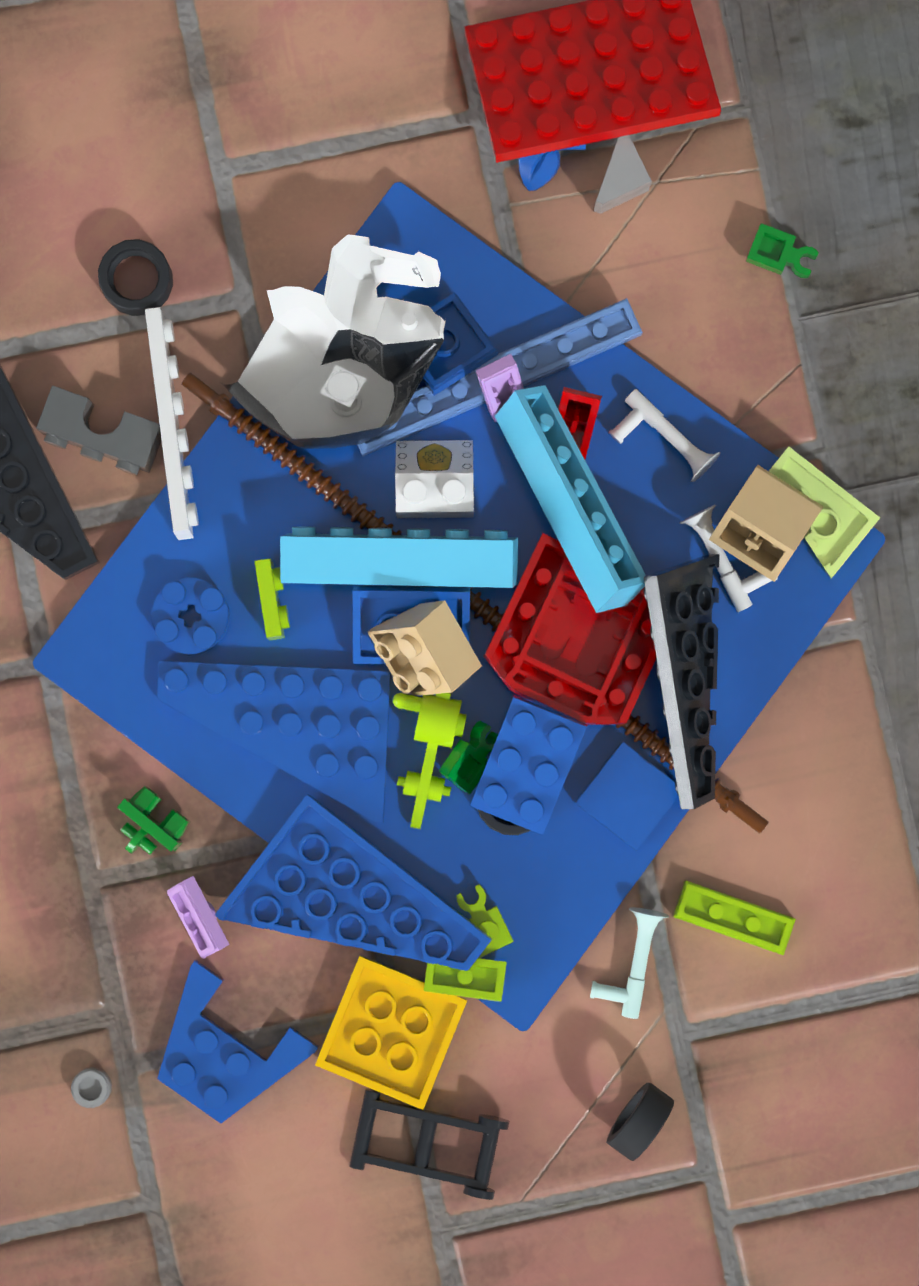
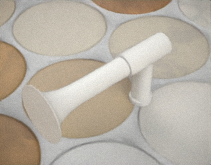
M637 389L631 392L625 400L633 410L613 430L609 431V434L621 444L623 439L644 419L689 462L693 471L692 482L701 477L720 455V452L708 454L695 447Z
M713 505L681 521L680 524L686 523L693 527L703 540L709 554H720L719 567H717L721 576L720 579L736 611L740 612L753 605L748 593L772 580L759 572L740 580L724 550L709 540L714 532L711 515L716 505Z

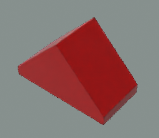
M564 387L558 410L581 454L586 459L602 396Z

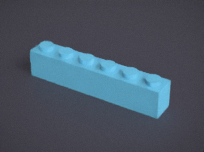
M546 385L515 390L495 415V418L596 613L627 606L645 587L644 577L646 575Z
M292 527V533L280 536L281 583L513 588L518 584V537H508L507 530H484V537L469 536V530L447 529L445 530V536H430V529L423 528L407 529V535H392L391 528H369L368 535L353 534V528L332 527L330 528V534H315V527Z

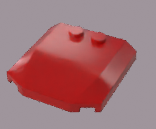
M542 533L483 657L510 691L534 703L587 725L625 724L656 660L655 645L650 633L651 620L648 603L644 596V588L627 606L596 613L560 542Z

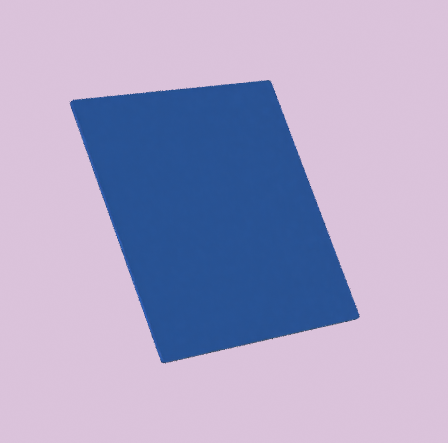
M396 182L392 185L355 234L356 236L369 237L370 246L409 255L421 252L438 261V267L441 272L438 287L426 288L382 282L376 287L377 298L390 297L431 307L455 292L497 348L498 354L585 317L401 182ZM328 271L314 288L313 292L324 295ZM624 344L523 387L526 389L546 385L557 408H559L564 387L602 396L585 461L646 576L704 555H709L703 540L693 527L686 523L680 524V522L704 509L716 505L711 515L712 525L715 530L756 466L759 465L769 471L779 459ZM423 380L420 382L418 388H421L426 385ZM635 389L645 396L699 450L708 454L720 452L717 460L696 481H691L693 471L685 457L644 419L623 439L621 444L609 434V431L613 430L633 410L625 400ZM234 396L230 399V402L237 409L244 408ZM486 403L399 440H473V517L397 518L395 487L396 442L362 457L358 445L339 448L302 449L279 435L280 443L288 442L287 448L289 450L297 449L296 455L298 457L305 455L306 463L314 462L315 470L323 469L322 475L324 477L332 476L331 482L333 484L339 482L342 491L348 489L351 498L357 496V502L360 505L366 503L368 511L375 510L377 518L383 516L385 518L384 523L386 525L392 523V529L395 532L401 530L402 535H407V529L413 528L430 529V536H445V530L467 529L469 530V536L484 537V530H507L508 537H518V582L542 533L558 540L498 422H494ZM245 409L244 415H250V413ZM218 415L184 460V466H191L194 488L187 489L189 503L196 504L199 525L192 526L194 538L178 540L174 534L168 486L166 484L34 658V668L268 843L271 842L304 797L309 794L467 919L472 917L469 912L460 908L456 896L461 893L466 903L474 904L479 898L475 886L481 885L486 893V902L484 904L486 910L495 906L498 907L514 942L481 957V959L507 962L502 1002L478 1000L518 1030L527 1031L689 811V809H681L678 797L636 851L575 802L622 742L626 743L673 781H676L675 770H669L670 764L666 761L660 763L661 757L659 755L652 756L650 748L643 749L641 741L634 742L632 734L626 736L623 727L617 729L615 727L616 724L587 725L544 834L541 835L529 831L521 835H503L490 829L480 818L478 810L470 806L478 784L469 795L461 791L442 775L439 769L460 739L467 743L470 741L471 730L478 721L491 726L486 737L491 731L499 734L514 695L525 700L528 699L510 691L483 657L495 632L491 631L493 627L491 624L483 625L484 619L482 617L474 618L475 612L473 610H470L469 644L482 666L451 693L450 698L462 700L460 713L467 714L462 737H454L452 748L438 745L432 776L446 778L444 786L451 787L450 796L442 795L441 802L427 799L421 829L410 827L416 797L404 795V787L397 786L399 776L406 777L407 771L422 772L427 743L414 740L419 712L400 709L394 706V695L402 693V691L394 684L392 674L390 681L384 823L370 820L157 700L158 661L390 671L386 664H353V586L400 585L284 583V590L278 591L280 606L287 605L290 628L284 629L285 638L276 640L266 638L254 561L271 559L274 568L280 567V536L292 533V527H315V534H330V528L351 527L353 528V534L368 535V529H360L358 521L352 523L349 514L343 516V510L340 507L337 509L333 508V501L325 502L324 494L316 495V488L308 489L307 481L299 482L298 474L290 475L289 467L281 468L280 460L272 461L273 455L271 453L263 454L264 448L262 446L255 448L254 440L246 441L245 433L237 434L238 428L236 426L229 427V421ZM253 416L252 421L255 423L258 422L259 420ZM262 423V429L265 430L266 428H268ZM273 430L270 433L271 436L279 435ZM873 527L832 579L805 538H803L779 574L778 579L748 593L753 605L740 612L736 611L720 579L721 576L717 568H713L712 588H719V603H714L712 608V622L718 628L717 689L710 690V710H716L717 713L716 725H711L709 734V745L716 751L715 774L885 543V536ZM724 550L740 580L758 572ZM185 577H195L210 582L223 594L230 611L229 627L224 638L213 648L198 655H184L169 649L157 638L151 621V611L156 596L167 583ZM517 585L513 588L473 587L471 591L475 594L481 592L480 598L484 601L490 599L489 605L491 607L498 605V612L503 614ZM190 605L187 611H181L180 618L185 620L186 627H192L193 621H200L201 614L195 612V606ZM656 658L631 715L633 717L639 715L642 724L648 722L650 724L649 729L651 731L657 729L659 731L658 736L660 738L666 736L668 738L666 742L669 744L667 720L663 713L664 701L661 683L657 676ZM491 752L485 758L489 759Z

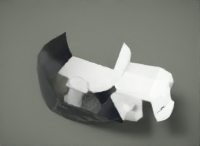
M348 234L332 248L324 295L302 287L284 286L275 290H267L274 320L238 382L226 385L221 384L251 415L302 449L339 448L359 445L382 434L400 420L444 342L443 332L446 321L436 315L429 306L390 297L377 298L376 287L382 282L426 288L438 287L441 274L438 261L421 252L409 255L370 246L369 237Z

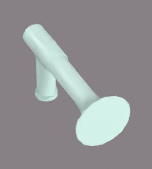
M630 907L629 910L634 913L637 919L638 930L631 972L626 989L599 984L593 981L590 998L594 999L595 997L623 1003L621 1015L638 1019L652 936L658 923L663 918H668L669 915L655 910Z

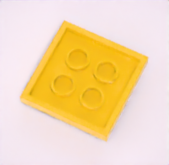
M360 955L315 1066L424 1110L468 1000L461 996L425 992L424 981Z

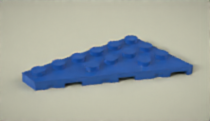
M158 661L157 700L370 820L384 823L390 671Z
M309 794L304 797L215 913V916L223 921L227 920L251 925L252 927L275 930L305 938H314L339 945L362 948L363 950L392 956H401L465 971L472 967L493 939Z

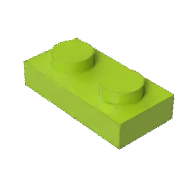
M271 559L254 561L266 638L269 640L285 638L284 629L290 628L287 605L280 606L278 591L284 590V583H281L280 567L274 568Z
M478 958L468 971L427 963L424 991L502 1002L507 962Z

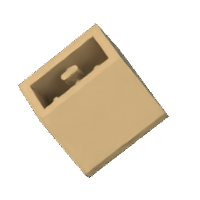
M757 465L709 540L775 582L823 509V506Z
M445 600L421 603L368 631L374 643L375 651L384 660L393 676L394 684L405 694L415 696L452 693L482 666Z

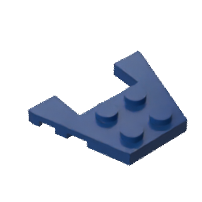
M195 960L188 973L157 1079L213 1119L223 1123L314 1054L319 1046L290 1026L268 1059L262 1057L202 1014V1011L224 979Z

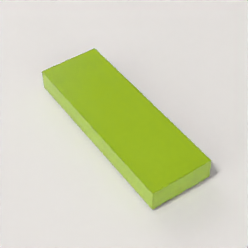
M686 880L682 886L672 916L781 955L785 953L796 920L790 916Z

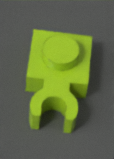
M478 884L475 886L479 895L476 903H466L461 893L457 894L456 898L460 908L470 913L472 918L468 920L493 938L479 956L481 958L514 941L498 907L495 906L486 910L484 906L486 893L483 887Z

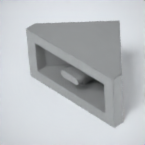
M629 135L618 137L596 199L594 212L601 214L649 191L652 180Z

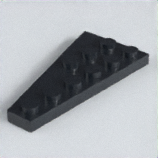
M720 554L704 555L644 577V596L649 608L651 620L650 633L655 645L657 676L661 683L664 701L663 713L667 720L670 739L669 751L673 757L676 776L675 789L679 795L681 809H696L715 799L716 751L709 745V734L711 725H716L717 713L716 710H710V690L717 689L718 628L712 622V608L714 603H719V588H712L713 568L719 567Z

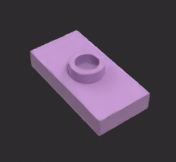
M511 354L476 370L488 411L494 422H497L495 415L515 390L524 389L517 364Z
M194 876L167 890L171 902L202 959L230 945L216 920L214 907L206 901Z

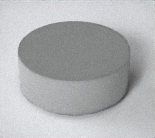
M96 1067L86 1068L79 1072L71 1084V1093L74 1100L85 1108H95L102 1105L109 1098L112 1091L110 1077L105 1071Z

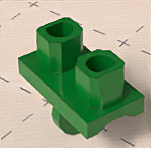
M147 786L139 790L131 799L124 798L117 807L141 827L138 831L129 822L123 826L121 832L131 839L125 850L132 854L138 847H141L151 855L158 846L147 838L150 834L170 852L176 851L183 843L180 838L190 821L175 809L170 811L161 824L156 821L150 814L162 798Z

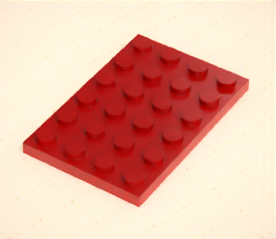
M587 0L464 26L465 37L496 163L720 116L721 106L691 0Z

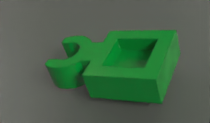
M760 223L746 262L780 275L786 265L791 267L792 272L796 276L808 278L812 270L804 268L800 264V258L808 257L815 260L819 252L809 246L799 249L792 247L796 236Z
M478 721L473 726L468 743L461 739L439 769L442 775L461 791L469 795L479 783L488 759L485 757L489 752H492L498 734L493 731L486 737L491 726L482 721Z

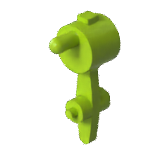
M397 693L393 697L395 707L419 712L414 740L427 743L422 772L407 771L406 777L399 776L397 786L404 787V795L416 797L410 825L412 828L421 829L427 799L441 802L442 795L450 796L451 787L444 786L446 778L432 776L438 745L452 748L454 737H462L467 714L460 713L462 700L450 698L451 693L423 695V697Z

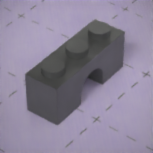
M52 385L36 427L38 431L46 435L44 442L62 449H66L67 444L82 448L80 455L98 462H102L103 456L117 461L116 468L130 474L137 475L139 469L150 473L162 441L160 424L124 411L119 426L113 432L104 435L93 433L90 429L89 419L94 404L90 399Z

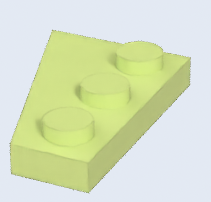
M788 446L769 472L823 506V509L804 538L832 579L880 517Z

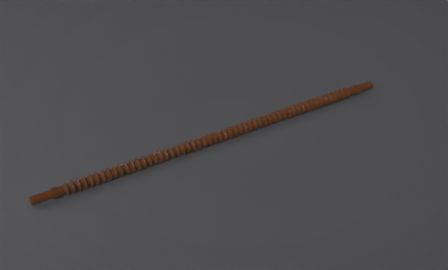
M189 373L184 378L181 385L210 406L209 411L215 416L220 415L228 420L229 427L236 426L238 428L237 434L245 433L246 441L254 440L255 448L262 446L264 448L263 454L271 453L273 455L272 461L280 460L281 468L289 467L290 475L298 474L299 482L307 481L308 489L316 488V495L324 494L325 502L333 501V508L337 509L340 507L343 510V516L349 514L352 523L356 521L360 523V529L393 528L392 523L388 525L384 523L385 518L383 516L377 518L375 510L368 511L366 503L360 505L357 502V496L351 498L348 489L342 491L339 482L333 484L331 482L332 476L324 477L322 475L323 469L315 470L314 462L306 463L305 455L298 457L296 455L297 449L289 450L287 448L288 442L280 443L279 435L271 436L270 428L264 430L261 428L262 423L260 421L253 422V415H244L245 409H237L230 402V398L226 394L222 393L219 395L192 373ZM392 529V535H402V531L398 530L395 532ZM470 587V610L475 612L474 618L482 617L484 619L483 625L491 624L493 626L491 631L495 632L503 614L498 612L499 606L491 607L489 605L490 599L482 600L480 598L481 592L475 594L471 591L473 587ZM630 715L627 723L615 725L617 729L623 727L626 736L632 734L634 742L641 741L643 749L650 748L652 756L659 755L661 757L660 763L668 762L670 764L669 770L674 769L673 757L669 751V744L666 742L668 738L666 736L660 738L657 729L651 731L648 722L642 724L639 715L636 717ZM720 778L715 779V800L719 803L720 809L725 813L731 811L760 834L769 821L740 800L738 792L722 786Z

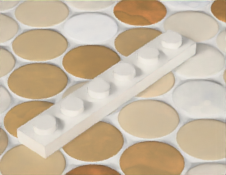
M160 307L145 309L173 532L178 540L194 538L192 526H198L199 521L196 504L189 503L187 490L194 488L191 466H184L183 452L189 451L186 429L179 428L178 415H184V405L181 392H175L173 379L179 378V367L176 355L170 356L168 343L175 341L172 320L165 319Z

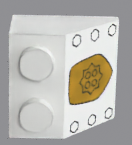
M473 440L396 441L395 487L397 518H462L474 516Z

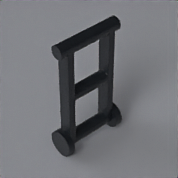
M365 1089L349 1167L364 1170L365 1163L464 1185L463 1193L486 1200L494 1199L495 1190L488 1188L499 1132L500 1129L508 1130L509 1120L480 1114L478 1121L380 1100L381 1092ZM377 1109L423 1119L413 1163L368 1153ZM438 1123L483 1133L474 1177L428 1167Z

